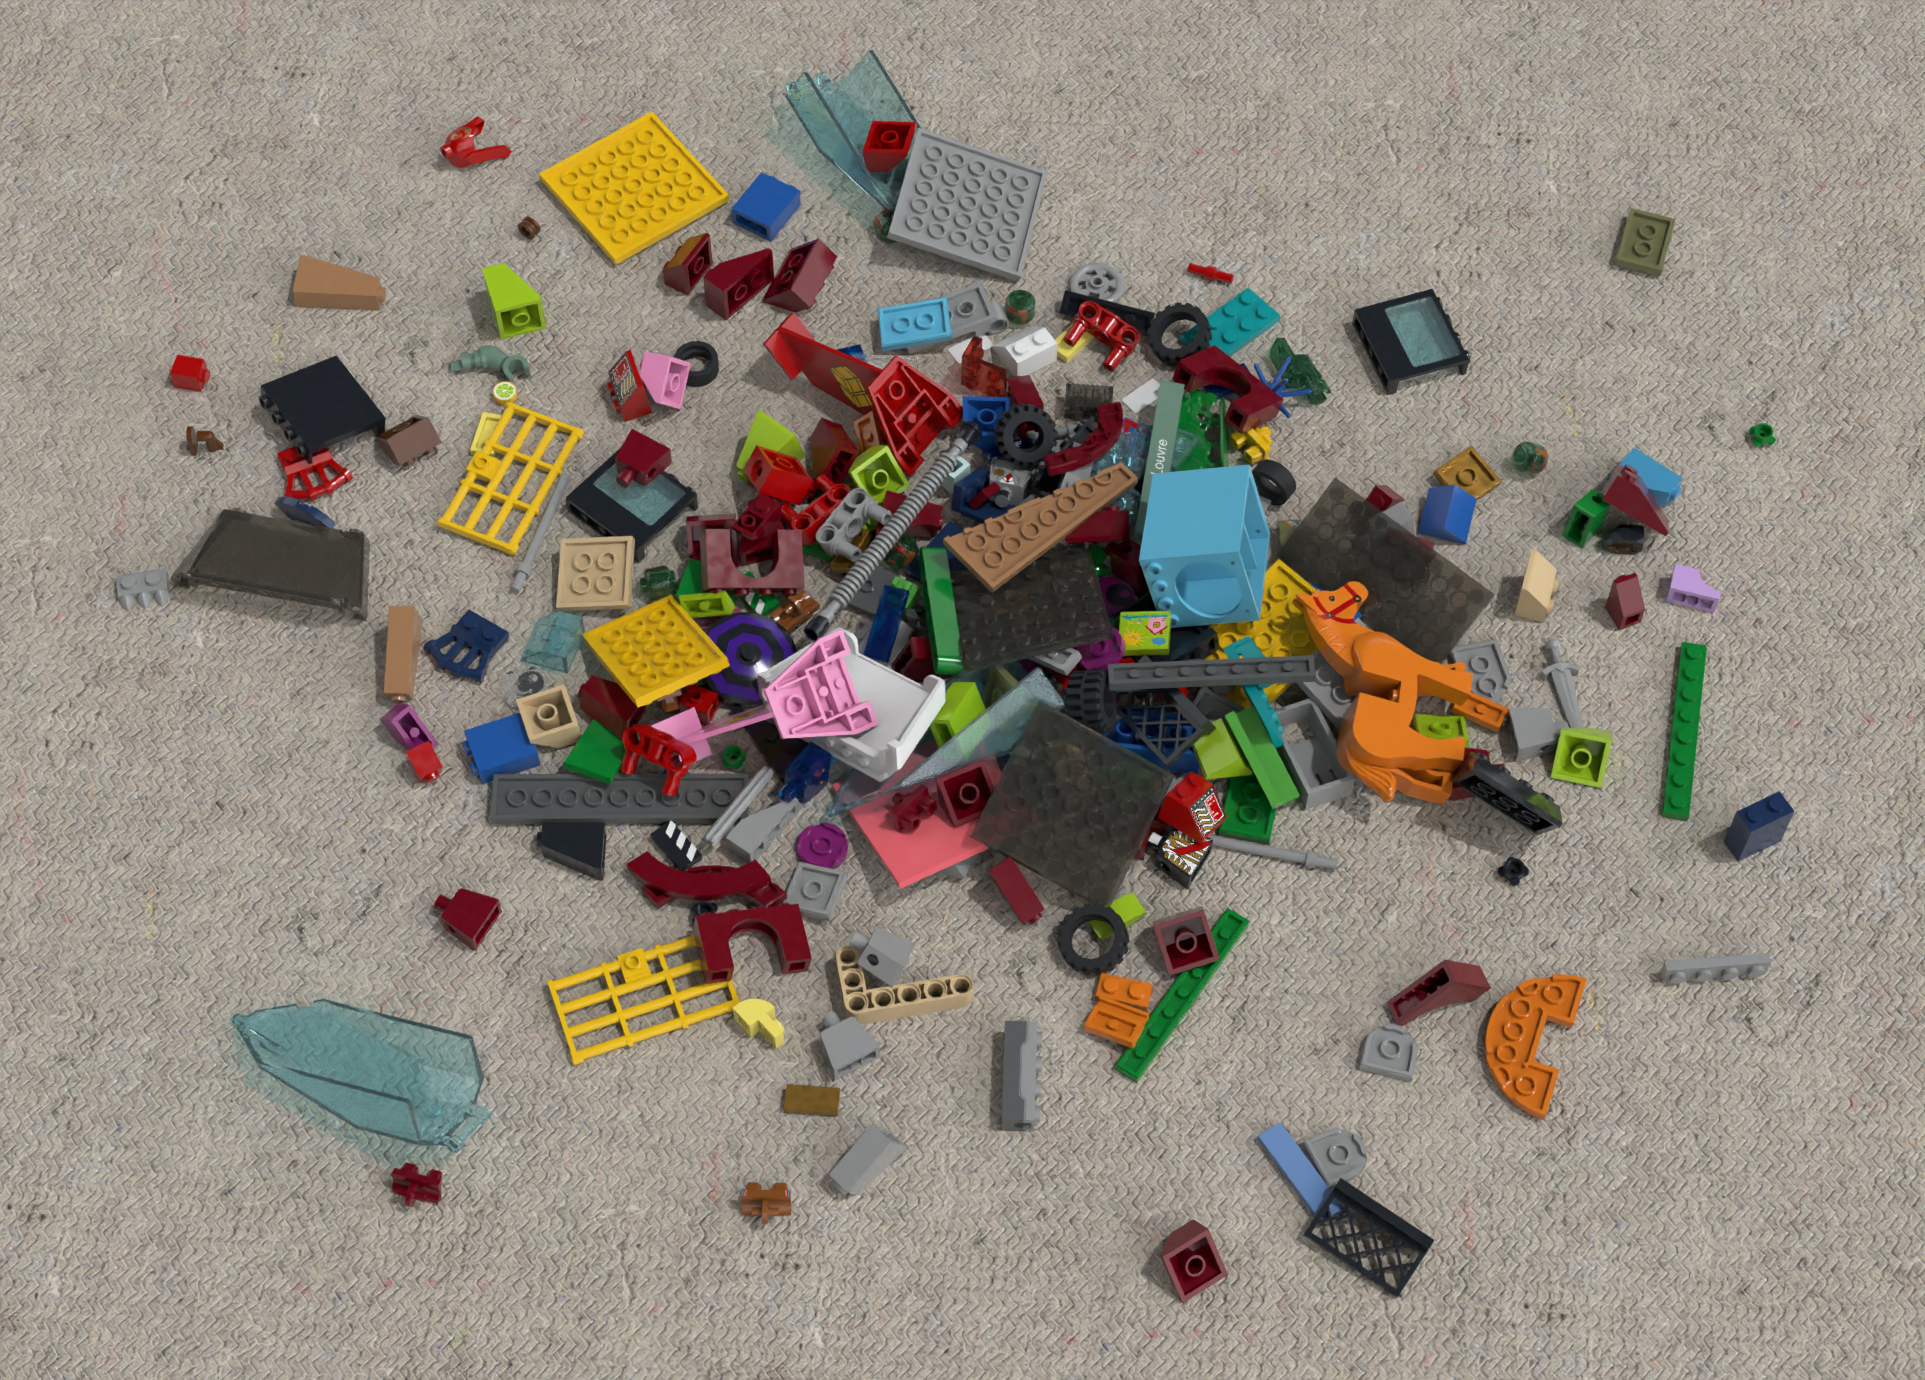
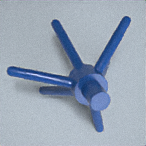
M1290 357L1286 358L1269 386L1257 363L1254 364L1260 381L1282 398L1310 394L1312 392L1311 389L1281 393L1295 384V381L1288 382L1287 378L1278 383L1291 361ZM1281 405L1280 411L1287 418H1290L1291 414Z

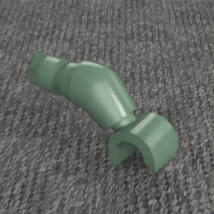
M491 345L480 346V349L473 350L472 354H469V351L460 353L461 360L450 362L452 372L471 369L472 365L491 368L499 372L504 371L506 380L511 383L514 381L512 372L516 370H522L525 372V376H531L527 359L520 355L508 356L496 346Z

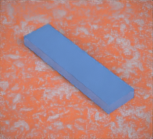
M1280 1122L1258 1135V1141L1315 1217L1332 1191ZM1336 1198L1329 1206L1332 1217L1339 1215L1344 1210ZM1325 1212L1321 1219L1328 1218L1327 1212Z

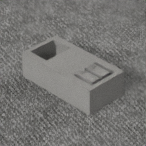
M1309 698L1276 709L1275 712L1282 727L1306 719L1315 738L1289 746L1284 734H1281L1284 745L1276 748L1300 795V800L1305 810L1352 795L1355 777L1353 773L1345 768L1343 769L1338 762L1336 756L1337 742L1317 703ZM1330 771H1332L1336 781L1333 780ZM1316 776H1318V778H1319V780H1320V782H1321V784H1322L1321 786H1320V784H1319V782H1318Z

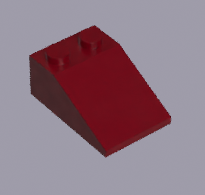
M767 248L721 262L713 269H709L705 276H703L706 306L726 321L773 281L772 250Z
M1618 464L1603 487L1602 500L1662 535L1667 536L1669 533V520L1642 478L1637 474L1638 471L1627 464L1625 466Z

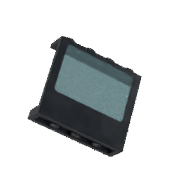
M1433 289L1354 310L1352 325L1387 395L1397 392L1399 381L1457 366L1461 375L1466 374L1468 364L1470 363V355L1467 350H1464L1459 333L1454 331L1451 318L1448 314H1445L1440 297L1436 296Z
M617 450L566 497L568 512L602 537L633 536L635 539L634 560L640 563L645 558L644 546L687 506L694 511L698 509L697 494L691 487H686L680 483L675 475L668 474L665 471L660 473L646 486L632 481L627 488L621 487L616 482V477L619 475L615 462L616 455L619 452Z

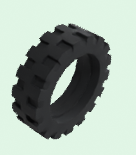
M1175 303L1174 306L1168 305L1164 307L1165 310L1162 312L1158 311L1155 314V319L1150 321L1151 327L1147 331L1149 336L1148 342L1154 354L1163 363L1166 361L1168 365L1174 366V364H1178L1179 360L1210 347L1209 340H1212V329L1207 317L1197 306L1194 308L1190 303L1182 305V303ZM1189 320L1197 324L1198 332L1195 339L1189 345L1179 349L1166 348L1162 344L1164 331L1174 322Z
M1087 903L1084 904V907L1074 908L1070 915L1067 914L1063 918V925L1060 924L1058 929L1057 943L1066 963L1077 972L1081 971L1084 975L1095 973L1097 976L1101 975L1104 971H1112L1116 964L1119 965L1123 961V955L1128 952L1129 935L1121 916L1115 913L1111 907H1104L1100 903H1096V905ZM1092 920L1104 921L1114 930L1115 938L1110 950L1101 957L1093 959L1083 958L1076 954L1073 949L1072 939L1078 927Z

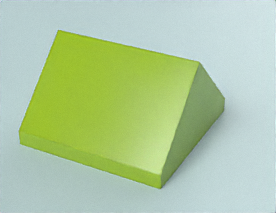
M1222 718L1212 723L1216 729L1210 735L1205 733L1192 745L1205 780L1252 774L1251 767L1233 732Z

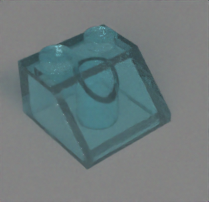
M558 611L538 618L521 661L569 673L583 640L582 634L585 633L583 617Z

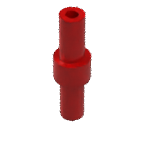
M1192 263L1188 265L1187 272L1204 276V279L1211 281L1216 279L1231 284L1233 282V274L1218 271L1216 267L1209 265L1204 267Z

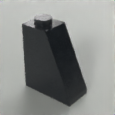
M542 822V832H537V847H541L544 858L596 880H604L607 841L605 822Z

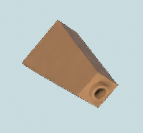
M300 255L292 291L296 307L380 311L381 301H385L386 291L385 287L381 286L379 277Z
M389 606L384 694L393 703H405L406 700H413L422 630V619L414 606Z

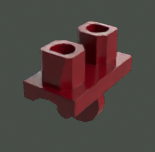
M923 784L912 793L908 792L906 795L896 793L892 797L894 806L891 808V815L895 821L893 827L899 833L904 828L914 832L921 824L919 816L921 813L932 816L937 811L936 800L929 796L928 787Z
M407 1162L401 1169L394 1168L391 1173L393 1178L392 1192L397 1193L398 1196L405 1197L406 1206L413 1207L416 1200L439 1204L442 1185L441 1171L431 1169L426 1176L421 1175L415 1164Z

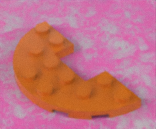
M1553 974L1552 977L1540 979L1535 977L1517 985V988L1499 1001L1487 1025L1484 1043L1485 1056L1495 1083L1516 1106L1542 1120L1546 1117L1560 1069L1535 1062L1536 1051L1546 1020L1572 1028L1587 980L1583 977Z

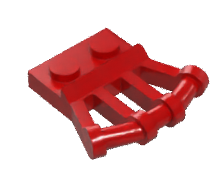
M295 446L277 453L287 476L286 497L299 500L311 499V501H314L320 495L326 493L327 495L333 494V491L341 484L353 479L348 469L343 468L333 460L328 447L312 453V464H308L304 457L298 455ZM329 467L337 476L329 481L324 468ZM317 471L322 485L313 487L308 474ZM301 477L306 490L294 491L295 479Z

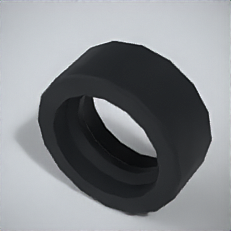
M690 341L680 346L676 350L674 358L686 361L692 357H703L710 361V365L706 369L701 371L689 370L686 385L701 387L711 383L719 372L718 354L714 347L702 341Z
M1262 460L1252 471L1259 496L1272 500L1271 505L1280 506L1285 504L1296 490V481L1287 468L1276 461Z

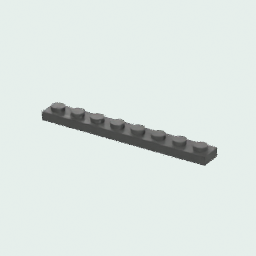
M1313 655L1108 664L1109 691L1315 682V667Z

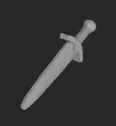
M1550 639L1545 643V648L1550 653L1553 665L1544 669L1540 677L1544 680L1551 675L1569 727H1583L1571 675L1577 676L1581 667L1563 662L1559 651L1560 642L1556 639Z

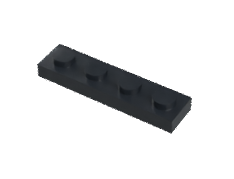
M1068 290L1064 292L1059 312L1074 317L1083 302L1092 301L1107 311L1114 313L1143 335H1147L1148 328L1150 329L1151 327L1150 321L1155 319L1156 314L1151 311ZM1083 313V315L1087 318L1093 317L1089 313Z

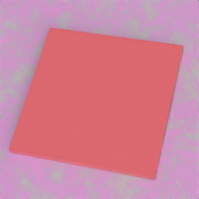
M934 739L914 748L902 768L882 782L860 772L832 784L833 791L900 889L1039 826V821L1030 808L1017 806L1000 767L980 740L966 760H944ZM984 760L1002 808L953 827L939 804L935 779ZM921 784L927 786L929 796L936 800L937 811L932 816L921 813L919 815L921 824L914 832L906 828L900 833L894 830L895 821L891 815V808L894 806L892 797L896 793H902L903 795H906L908 792L912 793Z

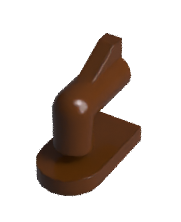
M193 426L187 427V450H190L192 456H197L198 442H205L209 452L224 450V444L215 437L212 431H197L196 434Z

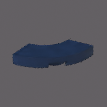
M279 497L274 503L291 520L304 522L319 533L331 531L336 525L330 517L314 506L310 507L304 503L299 504V499Z

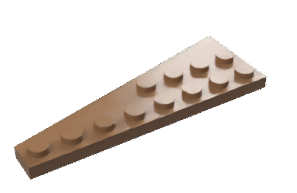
M1120 462L1097 472L1095 476L1084 481L1080 479L1065 489L1060 490L1059 488L1054 490L1053 494L1040 499L1038 497L1008 510L1006 514L992 519L991 517L984 520V523L973 528L967 527L957 535L952 537L948 535L943 539V545L993 593L1071 534L1094 513L1100 512L1136 485L1138 477Z

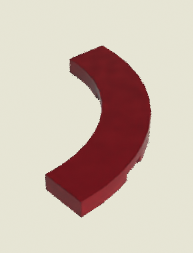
M1120 402L1097 406L1098 427L1083 440L1081 446L1071 447L1044 456V464L1050 476L1086 466L1103 456L1114 446L1123 429V409Z
M648 851L626 864L627 870L646 886L663 891L668 896L687 900L724 899V896L748 893L771 881L770 875L756 859L736 869L711 874H696L674 869L657 860Z
M719 865L687 868V871L684 872L711 874L736 869V867ZM772 881L742 895L740 893L734 894L763 907L777 906L787 899V893ZM645 885L641 888L642 894L657 909L678 899L668 896L663 891Z

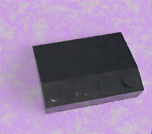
M1471 752L1465 755L1463 762L1451 779V782L1536 835L1560 828L1563 823L1560 806L1554 803V798L1546 793L1539 794L1532 789L1533 786L1523 779L1517 780L1510 776L1511 772L1500 765L1494 766L1488 762L1489 758L1480 752Z

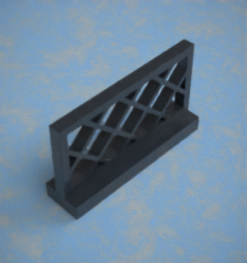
M1144 655L1138 662L1145 663L1152 661L1146 655ZM1178 688L1116 690L1117 698L1120 695L1129 694L1128 706H1117V714L1168 768L1205 733L1210 735L1216 729ZM1151 693H1162V705H1150ZM1134 694H1145V705L1133 706ZM1177 709V721H1166V710ZM1149 710H1161L1160 722H1148ZM1132 711H1144L1143 722L1133 723ZM1177 726L1176 738H1164L1165 727ZM1182 726H1193L1196 729L1189 738H1181ZM1148 727H1160L1159 739L1147 738ZM1175 743V751L1166 758L1163 755V744Z
M1342 1178L1339 1179L1303 1235L1396 1298H1398L1434 1242V1239ZM1335 1198L1345 1204L1347 1215L1331 1216L1329 1206ZM1350 1208H1351L1352 1210H1354L1355 1212H1357V1213H1352V1214H1351ZM1325 1212H1327L1328 1218L1321 1219ZM1363 1216L1369 1221L1370 1230L1355 1233L1352 1218ZM1348 1219L1351 1234L1336 1236L1333 1222ZM1329 1222L1332 1237L1321 1239L1312 1232L1317 1224ZM1373 1224L1378 1226L1379 1229H1374ZM1387 1232L1392 1236L1394 1246L1378 1248L1375 1234ZM1372 1235L1375 1249L1359 1252L1356 1237ZM1352 1238L1355 1253L1345 1255L1340 1252L1337 1241ZM1397 1240H1399L1403 1244L1398 1245ZM1327 1242H1333L1334 1247L1328 1244ZM1411 1248L1419 1255L1414 1262L1402 1264L1399 1249ZM1395 1250L1398 1265L1383 1268L1380 1253ZM1376 1254L1379 1269L1367 1270L1364 1268L1360 1256ZM1357 1257V1262H1355L1351 1258ZM1410 1267L1406 1275H1404L1403 1268ZM1399 1269L1402 1281L1395 1289L1386 1282L1384 1272ZM1380 1273L1381 1278H1379L1375 1274Z

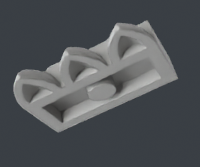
M166 568L116 576L118 598L121 606L127 612L134 606L135 599L144 609L150 605L152 596H154L155 601L160 606H164L168 601L169 583Z

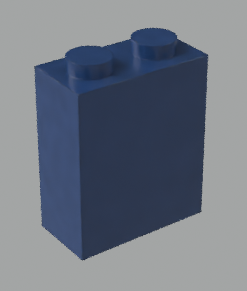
M1778 791L1737 811L1724 843L1738 862L1781 842L1794 814V810L1782 793Z

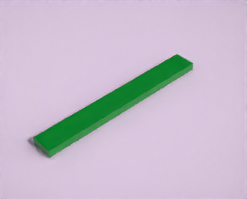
M1229 908L1226 909L1211 930L1220 960L1181 972L1149 1017L1148 1022L1146 1021L1134 1048H1127L1115 1065L1114 1070L1135 1083L1139 1082L1243 935L1250 923L1248 919Z

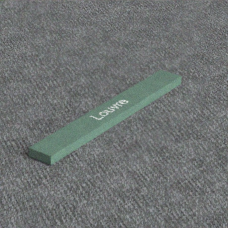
M1165 380L1160 382L1134 537L1142 539L1152 474L1170 472L1184 384Z

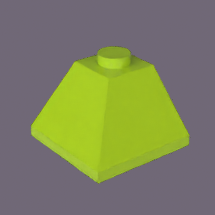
M873 445L855 459L849 470V474L857 488L864 489L869 496L878 502L879 506H881L887 490L900 494L910 487L909 482L887 445Z
M1587 727L1561 728L1551 778L1601 788L1612 743L1611 732Z

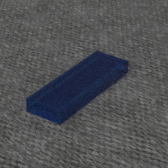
M884 585L863 653L864 656L872 660L889 663L910 594L908 590Z

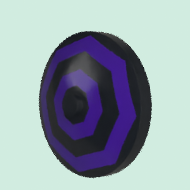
M752 612L727 615L712 624L705 633L728 658L730 666L722 669L717 674H711L701 680L709 691L717 693L718 699L726 704L737 705L741 708H755L764 705L759 697L757 674L768 670L796 653V646L784 627L765 615Z

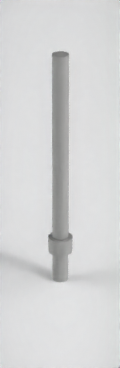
M562 473L526 555L516 568V577L510 588L514 593L520 592L525 579H528L532 571L531 565L570 481L571 476L567 473Z
M1215 835L1209 836V838L1213 839L1212 846L1304 863L1306 867L1311 868L1319 866L1337 869V859L1318 856V853L1308 851L1307 854Z

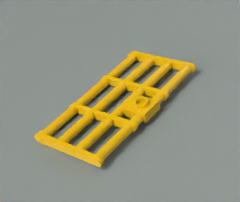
M506 402L505 410L489 438L482 443V450L480 452L476 451L466 468L467 475L465 479H461L459 489L442 518H438L436 524L441 528L515 556L521 539L534 516H538L542 502L557 476L562 474V467L577 441L582 439L584 431L511 402ZM513 414L525 417L526 420L509 448L496 444ZM538 422L548 426L533 454L530 457L518 452L534 423ZM559 430L569 434V437L555 462L551 465L540 459L556 431ZM492 450L504 455L502 461L489 456ZM513 460L526 464L508 496L496 492ZM535 468L548 472L530 505L517 500ZM477 478L489 483L487 487H483L473 482ZM469 490L480 494L481 497L464 526L451 522ZM490 499L503 503L486 535L473 530ZM512 508L526 512L508 544L495 539Z
M692 935L662 946L660 944L654 945L655 948L646 951L639 948L618 955L615 961L609 963L602 962L600 966L554 981L549 979L547 983L570 1049L571 1062L575 1066L584 1063L585 1059L627 1045L632 1047L634 1046L633 1043L682 1027L687 1029L689 1028L688 1025L730 1011L733 1012V1007L740 1003L732 980L709 984L703 983L676 992L672 979L701 970L700 959L668 969L664 956L696 946L695 937ZM658 958L663 971L651 974L647 961ZM621 970L625 983L614 986L610 973ZM604 975L608 989L560 1004L557 990ZM664 981L667 982L671 994L622 1010L618 996ZM728 987L732 1000L687 1015L684 1014L680 1002ZM609 999L613 1000L616 1012L568 1027L564 1014ZM675 1004L678 1018L633 1033L629 1032L626 1023L627 1019ZM620 1022L624 1032L623 1036L576 1051L572 1037Z

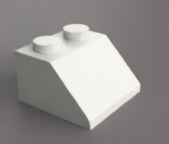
M1031 326L992 345V349L1015 377L1029 375L1057 361L1058 343L1045 327Z

